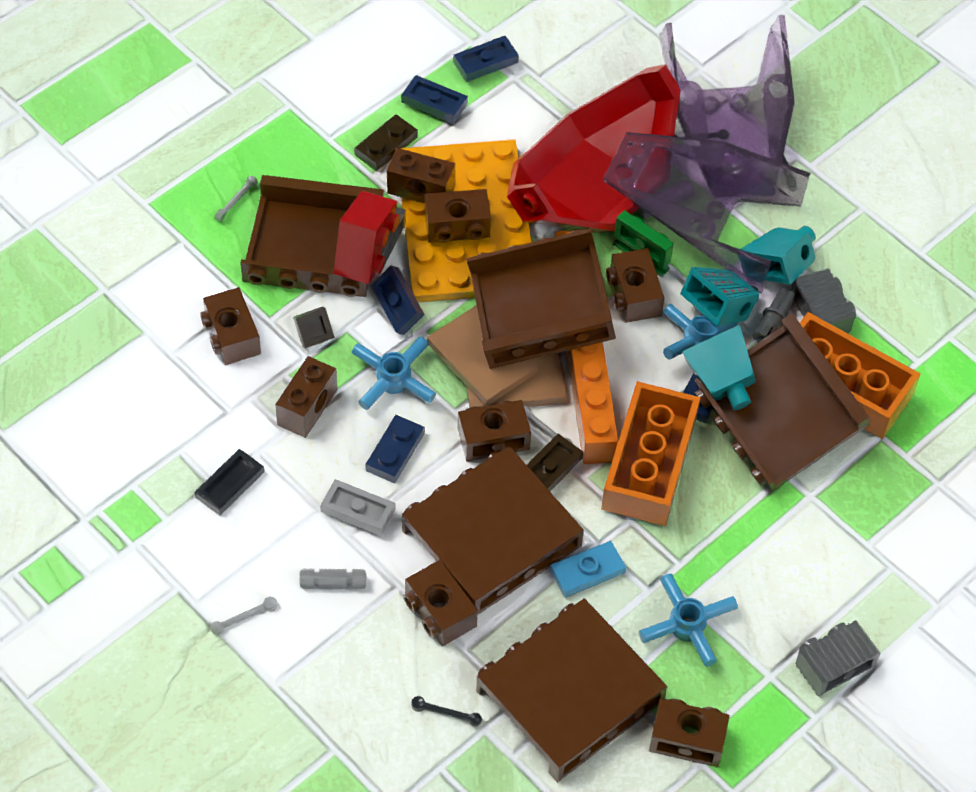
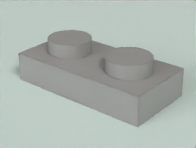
M335 479L324 497L320 509L322 513L382 536L396 510V503Z

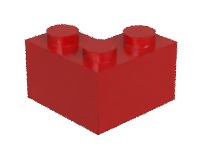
M366 191L360 192L340 219L333 274L365 284H369L376 274H381L385 264V256L381 255L382 248L385 247L390 232L394 233L400 219V215L396 214V200Z

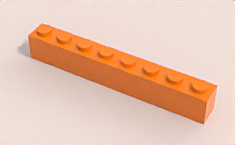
M575 230L554 231V237L568 234ZM601 342L567 351L580 448L584 452L583 464L612 462L618 444L604 345Z

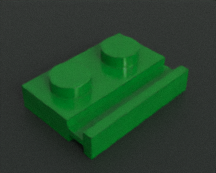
M624 210L616 218L614 237L617 239L613 245L623 252L648 248L657 275L663 277L670 270L668 264L671 262L674 243L666 235L658 233L646 225L643 220L632 216Z

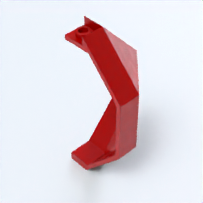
M666 64L648 67L571 111L513 163L507 198L523 222L573 230L591 228L593 233L615 231L616 218L624 210L632 215L668 180L681 89Z

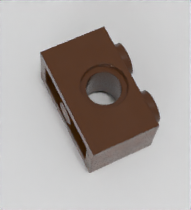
M396 148L387 169V194L425 204L424 194L453 192L455 188L456 163Z
M487 189L424 194L428 242L490 238L491 216Z
M649 249L612 254L611 265L609 268H606V276L609 286H614L615 307L617 311H622L625 323L662 317L665 298Z
M240 287L204 297V311L200 312V318L204 329L211 330L213 336L209 338L215 355H221L224 365L261 355L260 336Z
M307 356L275 404L277 425L306 438L338 390L337 369Z
M522 400L502 401L496 405L474 406L458 411L457 430L466 462L487 458L493 452H501L509 446L515 452L530 450L531 429Z
M440 559L405 579V594H403V598L407 607L413 613L415 611L418 612L423 619L422 625L430 638L436 637L442 647L477 627L478 610ZM435 602H442L445 605L442 607H434L431 604Z
M660 699L649 752L718 768L730 714L722 713L714 707L699 708L687 705V703L679 699ZM690 726L695 728L698 732L690 734L685 732L682 728Z

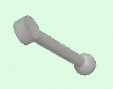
M249 176L246 179V184L223 209L216 213L214 219L221 222L250 188L257 186V178Z
M524 406L526 416L531 422L551 438L557 435L556 432L534 416L528 406Z
M272 596L266 597L261 605L223 622L214 621L210 626V630L213 634L218 635L223 632L224 628L264 610L274 611L277 608V600Z

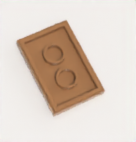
M476 305L427 336V342L430 348L486 406H489L536 375L538 367L531 360H526L490 369L483 350V336Z
M555 353L530 359L538 367L537 374L490 405H496L502 401L522 400L523 405L528 407L566 403L567 394L559 354ZM466 385L469 407H485L486 405Z

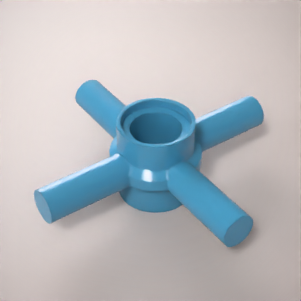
M669 304L663 313L685 332L684 339L664 348L663 354L670 360L682 354V351L737 326L738 323L716 326L706 316H696L690 320L673 304Z
M418 337L403 354L389 352L382 357L360 343L354 346L352 354L375 368L378 380L358 401L363 409L368 410L384 392L398 394L405 389L427 403H431L434 400L436 392L411 377L410 365L429 345L427 340L423 337Z
M671 573L662 576L660 581L674 608L670 613L669 620L638 631L641 642L644 644L673 633L675 637L682 641H692L705 667L715 664L717 659L703 631L706 628L707 620L738 609L735 597L731 596L704 606L697 599L684 598ZM690 617L694 619L695 622H686L682 618Z

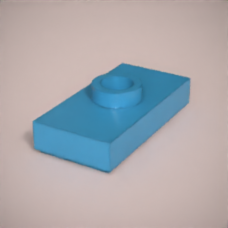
M608 541L551 564L550 572L564 598L625 574L626 566L612 541Z

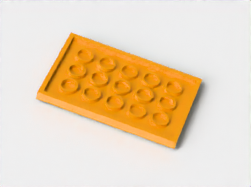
M516 139L400 148L456 163L455 188L453 191L487 189L491 216L490 238L478 240L428 242L425 204L401 197L402 209L406 210L404 230L411 288L417 301L429 302L475 298L472 277L466 258L477 256L480 253H490L513 245H523L532 242L529 223L521 220L507 198L513 163L518 159Z

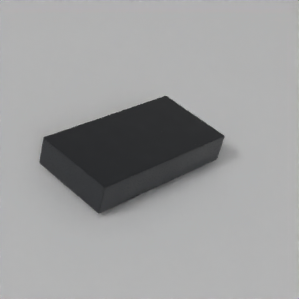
M239 448L194 492L195 498L221 516L265 472L264 466Z

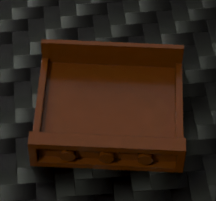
M262 175L260 181L261 197L246 259H241L240 262L242 282H250L254 285L281 286L286 289L312 290L317 293H337L349 297H366L369 284L333 274L339 223L361 191L384 197V190Z
M591 228L575 230L568 234L552 238H542L539 241L523 245H513L506 249L490 253H480L477 256L466 258L472 277L482 330L483 350L490 369L616 339Z
M793 313L781 320L782 327L747 350L756 380L754 384L745 388L751 399L749 405L739 410H733L728 397L715 401L699 377L694 380L698 388L694 394L701 397L700 403L705 409L711 406L717 415L713 418L717 427L723 435L727 432L731 434L736 441L731 445L742 461L746 458L749 459L754 466V469L750 472L761 487L767 484L772 492L870 425L868 414Z
M510 446L501 452H493L482 464L474 469H466L459 475L458 479L447 486H439L433 491L431 496L420 503H412L402 513V532L406 534L411 531L435 561L441 560L476 607L478 615L549 569L551 564L561 561L581 548L584 529Z
M583 598L575 605L570 603L565 606L558 614V617L549 624L547 622L540 624L533 631L531 637L523 643H514L505 652V656L497 662L491 661L485 664L477 675L476 692L480 695L485 691L549 762L548 773L558 783L658 707L660 699H665L667 685L596 609Z

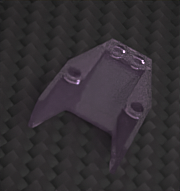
M785 14L778 15L769 28L760 72L755 85L702 90L693 81H687L675 55L672 23H666L659 35L664 64L667 65L681 89L677 120L713 199L774 195L795 104Z
M626 132L603 181L722 267L733 271L749 285L756 286L759 293L762 294L771 261L719 242L720 235L735 204L738 202L801 207L811 173L724 141Z

